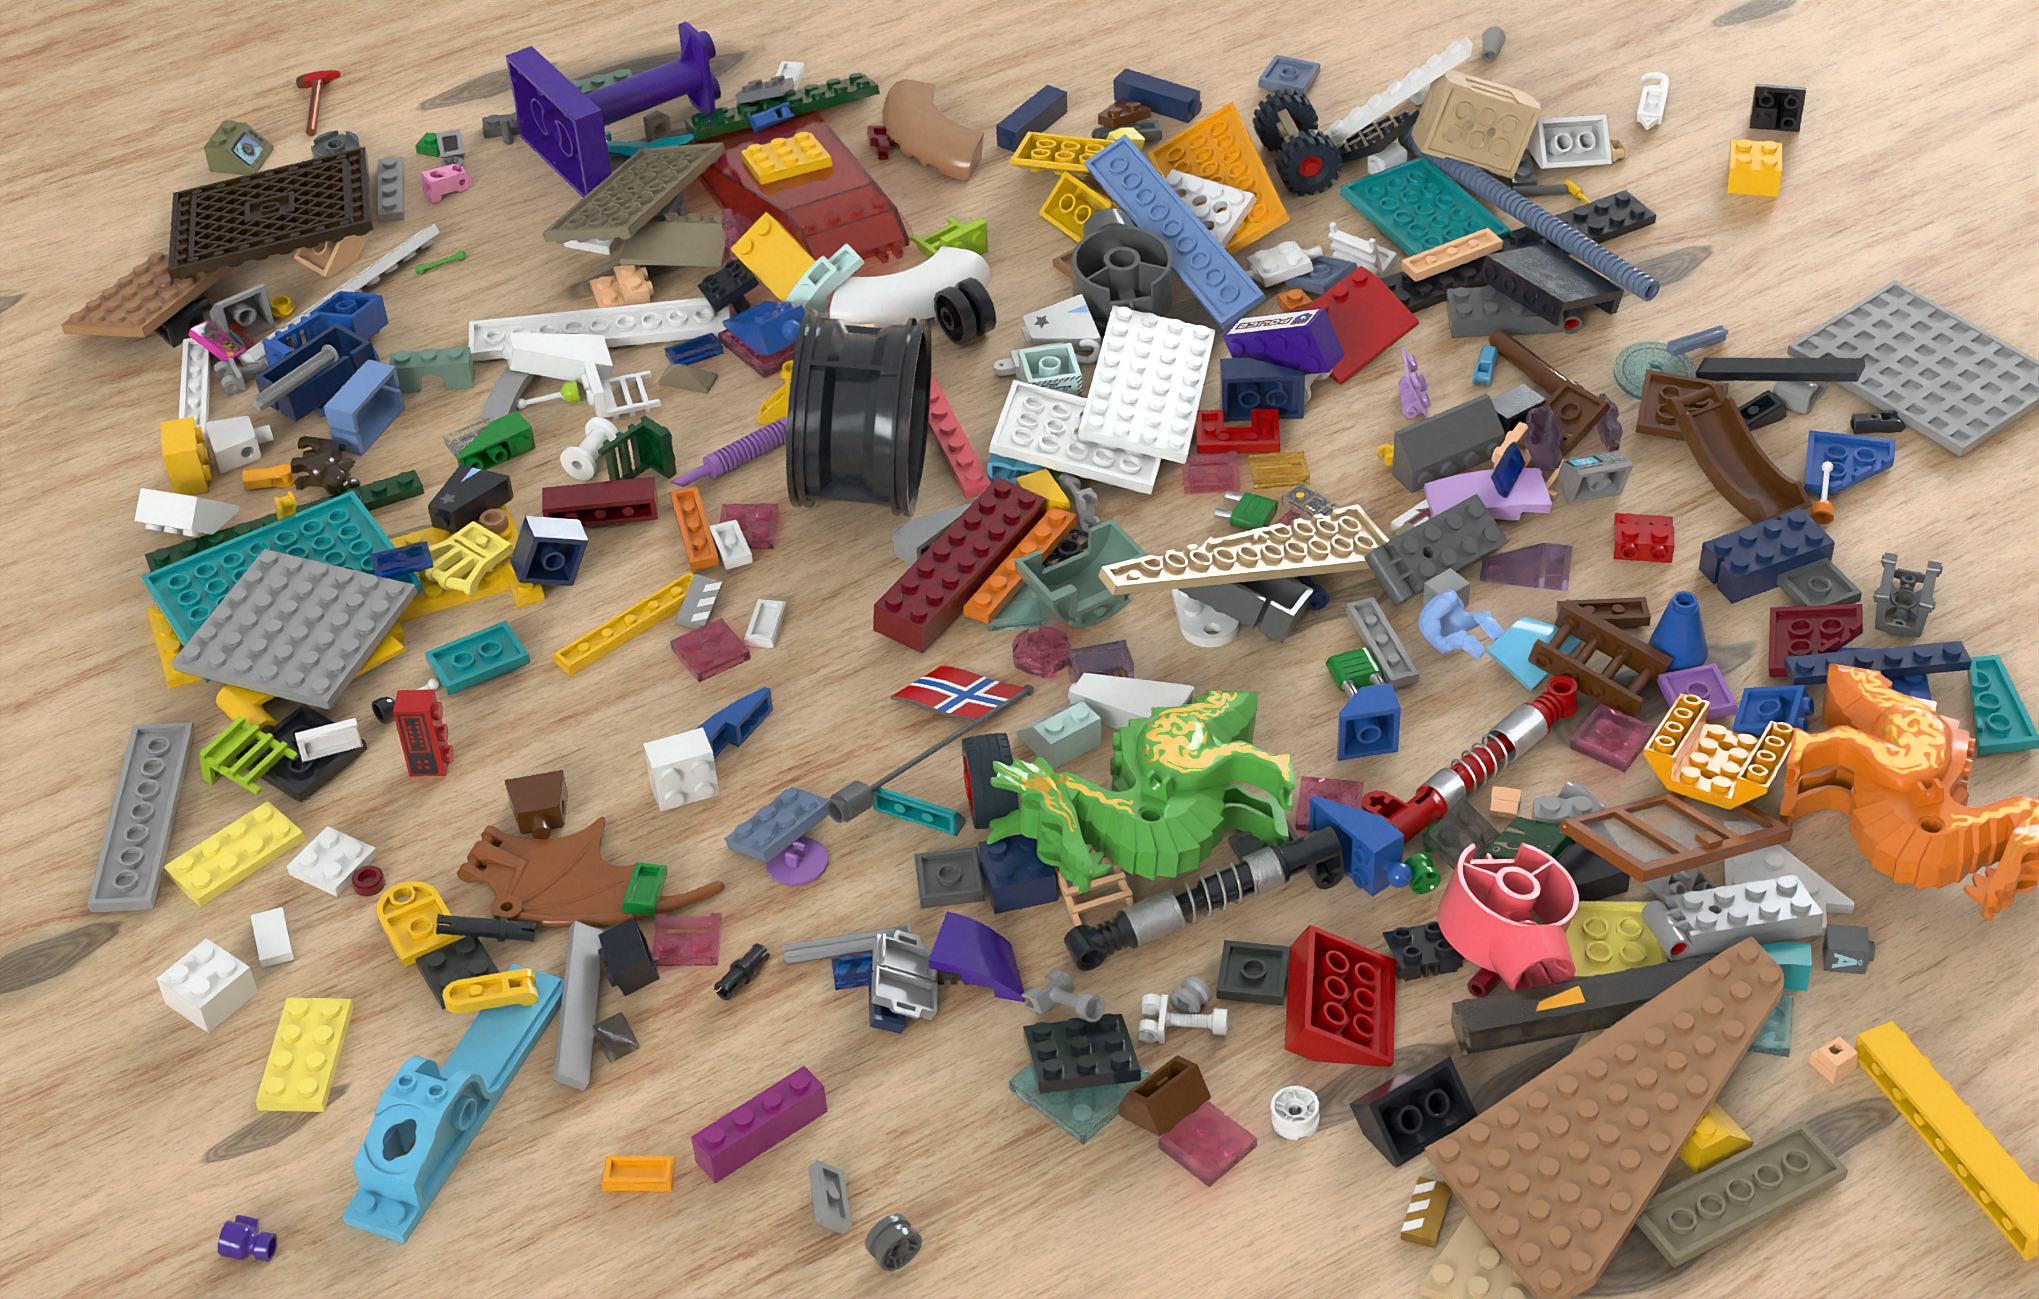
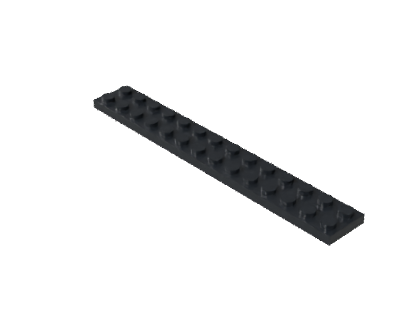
M1627 190L1619 191L1554 215L1598 244L1654 224L1656 220V214ZM1528 226L1513 230L1510 235L1500 238L1503 240L1502 249L1490 253L1494 254L1548 243L1564 254L1571 255ZM1486 255L1417 282L1404 271L1381 279L1411 313L1446 301L1447 289L1459 287L1475 288L1489 285L1479 279Z

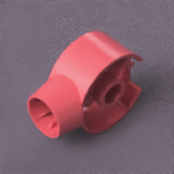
M1473 843L1461 854L1438 906L1437 919L1444 937L1458 953L1469 961L1487 970L1497 972L1513 995L1521 1001L1538 1002L1561 993L1572 982L1576 972L1565 936L1579 905V894L1575 882L1566 869L1554 858L1526 843H1521L1514 859H1493L1491 854L1488 853L1484 859L1471 860L1476 851V846ZM1532 909L1537 912L1545 924L1537 925L1531 913Z

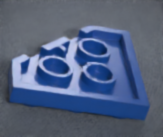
M1809 430L1804 479L1805 491L1817 495L1822 494L1824 476L1822 464L1826 461L1833 464L1828 485V495L1832 496L1893 467L1895 440Z

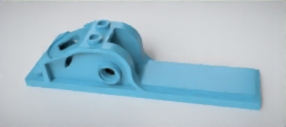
M512 964L508 971L524 969L525 967ZM533 970L536 975L534 987L538 992V1001L534 1005L523 1006L518 1003L481 1010L440 1070L435 1061L420 1056L409 1058L401 1066L382 1094L364 1143L361 1144L353 1163L360 1189L342 1214L344 1224L403 1244L407 1242L561 1007L564 979ZM416 1138L415 1145L412 1148V1150L406 1155L401 1156L402 1153H406V1151Z

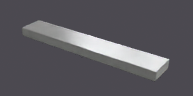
M574 921L570 926L553 1080L584 1091L589 1085L601 968V958L598 949L602 948L598 935L604 931Z

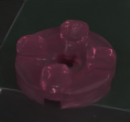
M1040 626L1039 631L1029 633V629L1024 630L1015 637L1012 643L1015 668L1032 675H1040L1044 679L1054 678L1057 672L1065 668L1071 660V644L1068 642L1067 635L1054 627ZM1043 649L1047 650L1046 652H1037L1042 651Z

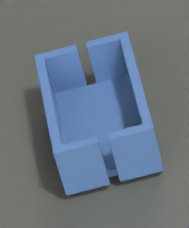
M368 359L324 406L328 425L331 426L330 435L332 440L336 441L337 444H345L346 449L344 452L363 456L405 409L401 389H397L400 384L396 366Z

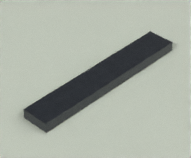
M1704 358L1696 371V376L1700 379L1712 381L1857 382L1866 365L1864 358Z

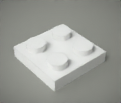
M327 826L287 866L289 875L338 897L352 883L353 874L358 869L369 866L378 855L375 847Z

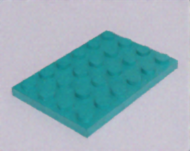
M1425 156L1340 186V195L1409 257L1489 228L1499 238L1511 233V229Z

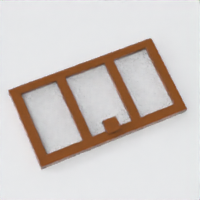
M1668 792L1569 818L1559 823V829L1562 833L1641 883L1790 841L1793 832L1792 828L1748 802L1728 810L1675 792Z

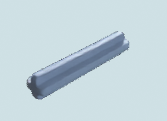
M1719 325L1670 340L1667 343L1668 347L1665 349L1671 356L1687 353L1725 341L1728 330Z

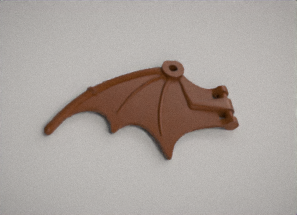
M604 817L598 818L594 823L578 833L556 839L518 837L506 834L498 828L489 825L481 834L482 840L477 841L469 852L467 863H463L457 871L458 877L464 882L481 881L491 887L497 898L491 905L493 919H499L502 916L507 917V920L535 921L537 927L558 928L570 927L574 921L588 926L620 924L632 917L635 921L653 917L622 913V903L635 864L613 866L603 860L600 846L606 823ZM715 881L687 893L660 896L654 916L668 913L717 895L724 890V883L722 881Z

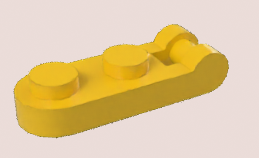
M524 968L457 980L448 984L443 990L444 1004L448 1011L455 1014L518 1003L523 1006H531L538 1001V992L534 987L536 975L532 969Z

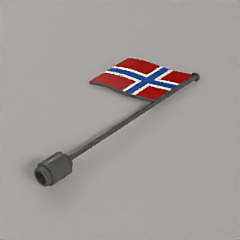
M940 666L891 696V700L915 704L948 717L971 721V723L871 786L860 781H854L834 793L826 804L830 817L834 821L842 823L843 821L849 822L873 806V791L1025 695L1031 696L1034 693V688L1029 684L1024 687L998 682L967 670Z

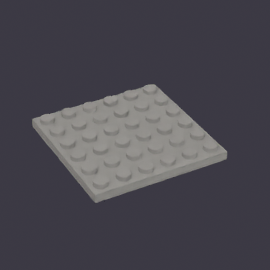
M264 549L172 661L174 670L330 710L417 595L416 585Z

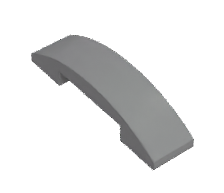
M508 365L498 378L488 397L481 417L482 422L491 423L498 418L518 411L516 402L534 377L541 378L542 376L510 370Z

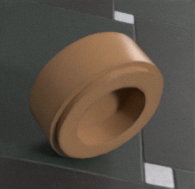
M489 509L479 517L480 525L494 534L504 532L509 526L507 514L501 509Z

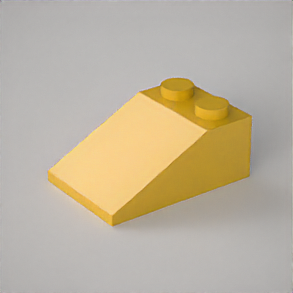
M767 212L731 248V251L782 302H785L798 281L816 262L796 239Z

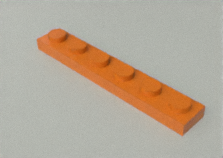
M1052 506L963 606L964 616L990 624L1025 584L1017 574L1015 560L1040 550L1043 563L1077 524V514Z

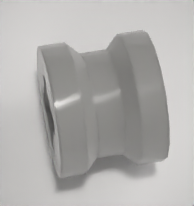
M1195 976L1186 977L1181 984L1182 988L1174 990L1170 995V1002L1173 1008L1180 1014L1184 1013V1015H1198L1201 1010L1200 1007L1207 1005L1212 999L1209 987Z

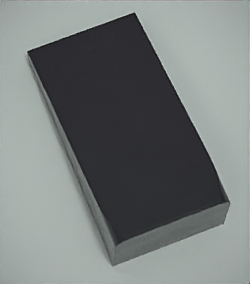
M1770 390L1765 391L1738 408L1750 431L1779 422L1787 417L1785 405Z

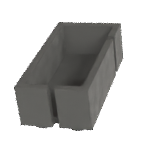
M1209 537V539L1203 544V546H1206L1207 542L1209 540H1213L1214 538ZM1290 577L1178 589L1187 594L1189 598L1199 600L1212 607L1215 611L1238 620L1244 626L1251 628L1257 626L1260 628L1259 632L1265 634L1269 639L1277 640L1280 643L1284 642L1303 617L1314 589Z

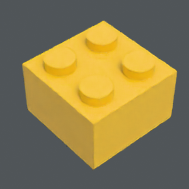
M1747 139L1731 140L1727 164V193L1778 197L1782 176V143L1750 141Z
M194 416L160 422L163 459L174 493L190 496L209 492L208 481L212 480L209 465L211 458L208 447L204 448L203 445L205 438L202 427L196 426Z

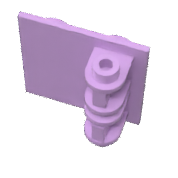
M1403 346L1402 352L1406 376H1403L1398 383L1402 411L1408 418H1414L1416 415L1423 413L1427 419L1429 418L1427 408L1431 407L1429 397L1425 391L1428 390V385L1424 375H1418L1417 373L1419 369L1414 355L1409 356Z

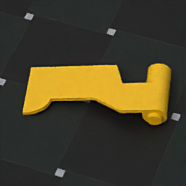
M387 633L354 678L405 652V647L390 633ZM228 684L219 691L216 697L217 706L233 722L239 716L245 718L246 723L251 726L256 724L263 733H267L278 724L262 705L276 696Z

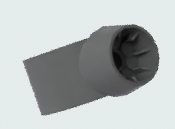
M1107 208L1091 215L1083 225V239L1077 244L1072 256L1073 297L1082 294L1091 316L1107 322L1109 321L1112 306L1128 307L1139 312L1150 311V313L1156 316L1163 317L1171 305L1172 254L1168 245L1156 234L1135 227L1129 215L1122 210Z

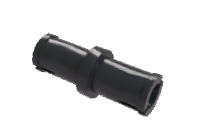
M756 943L741 959L735 960L730 965V970L714 985V990L722 987L716 994L724 1000H730L743 984H748L752 981L754 973L764 962L768 961L770 958L769 953L762 956L768 950L763 945Z

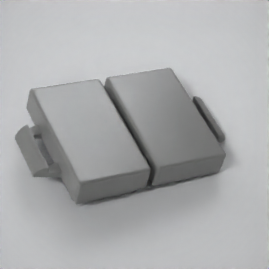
M897 929L892 938L884 933L882 935L877 934L873 941L871 1003L888 1007L891 1012L918 1019L922 1017L932 1020L937 1013L938 984L936 981L938 980V970L930 969L929 958L932 949L922 946L920 936Z

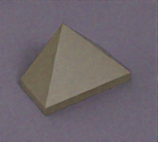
M682 364L668 365L658 382L659 385L708 394L716 382L718 374Z

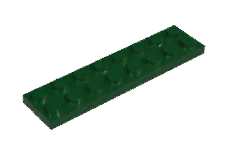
M853 73L847 79H830L826 81L827 84L820 86L817 84L807 85L804 87V90H790L783 96L761 99L753 103L736 104L737 107L730 109L720 107L715 109L713 114H693L690 119L684 121L686 129L691 134H694L697 140H702L752 127L749 120L751 116L785 102L790 103L788 107L791 114L799 115L880 94L878 84L866 75ZM780 110L776 111L778 119L782 117Z

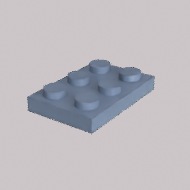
M794 787L786 789L769 805L760 808L752 818L738 825L731 834L724 838L726 844L731 850L768 863L829 815L826 807L829 799Z

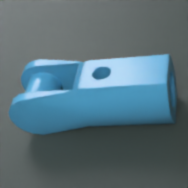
M1484 345L1481 348L1474 369L1472 384L1481 382L1486 383V386H1490L1498 358L1496 347Z

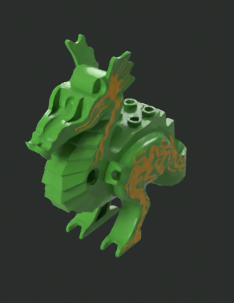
M1206 690V693L1194 698L1193 704L1176 707H1152L1149 718L1130 719L1128 727H1119V732H1113L1112 750L1115 752L1114 757H1111L1110 760L1112 791L1103 789L1069 772L1055 773L1042 757H1038L1032 764L1015 758L1011 766L994 761L993 769L997 777H991V785L1021 794L1019 810L1011 811L1005 817L990 821L989 828H992L993 831L987 837V844L995 843L1004 837L1018 832L1025 837L1035 838L1037 840V855L1039 859L1046 864L1058 866L1062 877L1072 881L1074 886H1079V894L1090 891L1091 879L1100 877L1111 870L1110 864H1101L1103 858L1106 857L1113 866H1119L1131 875L1136 873L1153 881L1155 876L1176 878L1177 874L1198 869L1199 863L1211 856L1212 849L1222 841L1223 829L1234 828L1243 832L1250 831L1254 837L1261 841L1265 840L1269 846L1279 847L1284 844V840H1288L1285 810H1292L1293 808L1291 789H1295L1291 755H1272L1253 745L1258 700L1256 692ZM1230 781H1244L1268 792L1269 797L1264 798L1253 795L1237 783L1225 786V784Z

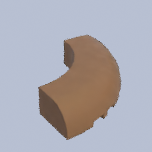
M909 79L895 82L886 95L882 110V123L886 127V134L891 137V141L897 142L900 145L899 150L909 158L914 156L918 158L921 165L925 167L932 165L939 168L941 174L969 181L982 159L984 133L961 126L944 116L934 104V84Z

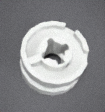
M1289 1086L1281 1089L1274 1095L1271 1100V1121L1274 1130L1279 1135L1287 1139L1298 1140V1138L1305 1136L1308 1138L1315 1134L1319 1128V1101L1311 1090L1302 1086Z

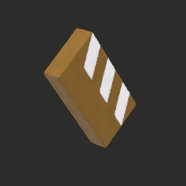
M1418 1177L1401 1230L1402 1240L1436 1248L1453 1193L1447 1183Z

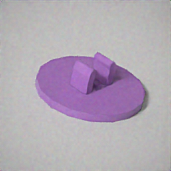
M800 837L766 863V868L771 878L783 885H806L817 880L825 873L828 866L827 850L818 841L812 838Z

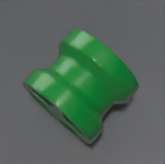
M1424 853L1415 854L1404 862L1412 871V880L1409 886L1414 893H1429L1441 882V876L1437 869L1433 868L1434 863L1429 855Z

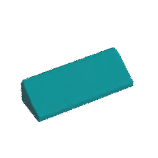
M882 787L873 791V809L954 836L959 834L966 823V819L957 811Z

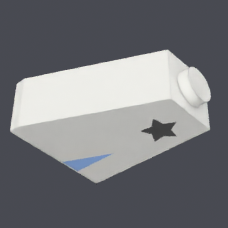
M1082 294L1023 316L1025 326L1021 327L1026 343L1031 341L1033 347L1063 341V344L1071 343L1074 351H1094L1091 346H1079V342L1084 339L1095 340L1102 347L1100 335Z

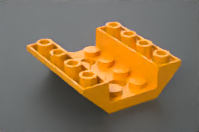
M1680 693L1643 751V755L1667 790L1728 810L1766 794L1789 755L1794 730L1796 729L1787 723L1770 721L1759 740L1749 734L1726 730L1723 726L1706 723L1710 702L1701 700L1696 695Z

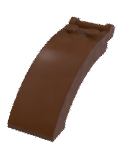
M1715 381L1707 384L1706 388L1682 397L1674 396L1666 400L1668 411L1674 415L1693 456L1705 475L1719 493L1748 519L1755 523L1771 518L1778 520L1779 515L1799 508L1805 510L1813 506L1802 483L1788 477L1764 453L1747 427L1734 399L1731 396L1726 398L1718 382ZM1708 398L1714 401V404L1693 412H1686L1684 408Z

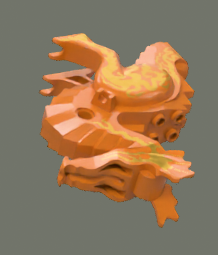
M1829 663L1822 706L1823 724L1829 727V729L1817 733H1809L1800 728L1794 730L1786 767L1785 789L1779 821L1791 827L1795 820L1805 815L1825 809L1838 810L1850 818L1849 832L1859 844V851L1872 862L1871 867L1893 878V882L1914 884L1915 890L1935 886L1940 889L1953 882L1959 884L1968 873L1973 874L1972 880L1975 887L1964 885L1963 890L1969 897L1983 905L1981 916L1993 922V913H2000L2001 909L2010 907L2014 901L2015 894L2030 892L2037 886L2039 878V794L2035 799L2022 795L2003 799L1983 807H1966L1969 797L1967 792L1968 783L1962 782V780L1967 781L1970 777L1972 759H1968L1966 756H1973L1976 739L1969 738V731L1959 729L1960 721L1937 714L1935 712L1937 702L1907 696L1892 690L1893 683L1884 677L1880 671ZM1831 766V767H1829V768H1827V769H1825V770H1823V771L1816 772V773H1810V772H1812V771H1814V770H1817V769H1820V768H1823V767ZM1999 861L1997 869L1989 867ZM1983 866L1986 867V877L1976 873Z

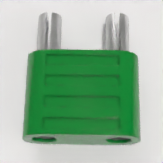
M1227 491L1225 500L1238 504L1233 512L1216 508L1214 517L1230 521L1231 526L1249 531L1262 527L1267 528L1277 513L1279 503L1277 500L1248 492L1242 495Z
M1359 648L1329 657L1326 661V667L1341 691L1347 693L1350 700L1357 693L1356 689L1385 684L1383 681L1384 673L1368 648Z

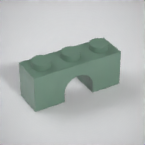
M470 347L390 353L389 365L396 366L400 384L397 389H401L402 394L421 392L422 377L426 375L441 377L445 381L447 390L474 387L475 370Z

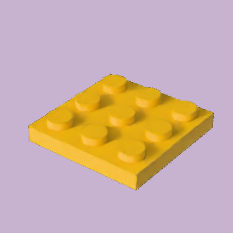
M800 132L791 138H777L772 140L771 143L764 145L754 144L748 146L745 150H741L742 160L761 185L833 166L831 156L811 132Z

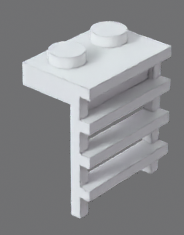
M1330 223L1331 232L1328 235V239L1333 240L1330 245L1331 249L1335 250L1333 258L1355 262L1357 267L1363 266L1380 279L1384 278L1398 261L1397 253L1378 246L1376 239L1363 240L1339 231L1336 223Z
M594 360L583 362L585 373L581 374V380L586 391L588 405H593L596 417L606 418L613 416L614 420H617L620 414L629 413L631 417L635 416V411L645 410V413H650V408L661 406L659 399L648 401L642 379L651 378L650 370L600 381ZM636 382L642 400L641 403H632L626 383ZM620 384L626 406H616L610 386Z

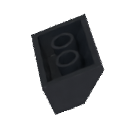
M1429 1056L1349 1103L1363 1135L1394 1167H1399L1423 1153L1425 1147L1455 1132L1478 1116L1450 1056Z

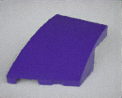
M946 912L929 958L930 969L961 974L962 983L994 988V995L997 998L1024 1002L1025 997L1021 996L1024 993V988L1011 943L993 929L974 919Z

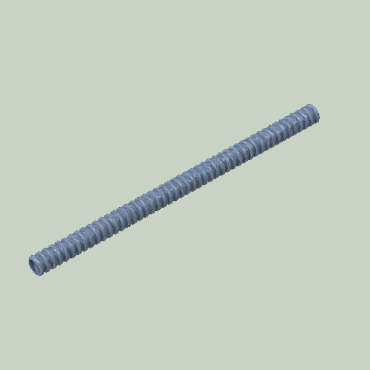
M1414 127L1409 128L1398 138V142L1402 147L1418 157L1425 156L1449 177L1546 239H1549L1643 301H1651L1658 294L1660 289L1659 281L1653 279L1473 164L1449 157L1443 159L1422 153L1411 137Z

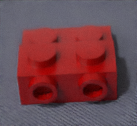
M1615 513L1613 559L1672 563L1675 546L1673 517Z

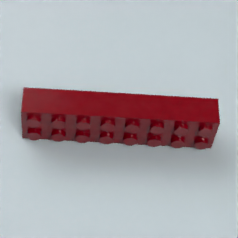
M998 477L874 604L873 631L923 653L963 611V606L1045 515L1046 498Z

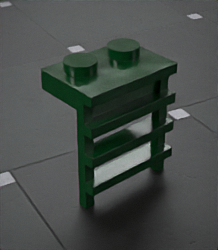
M644 415L640 418L641 422L639 424H630L628 431L625 433L620 431L616 433V439L611 442L605 440L603 447L598 449V453L601 456L605 455L609 480L634 479L649 468L654 469L668 479L676 475V458L673 452L672 434L669 429ZM629 439L631 441L635 469H632L628 446ZM616 447H618L621 470L623 477L621 478L619 474V468L615 451Z

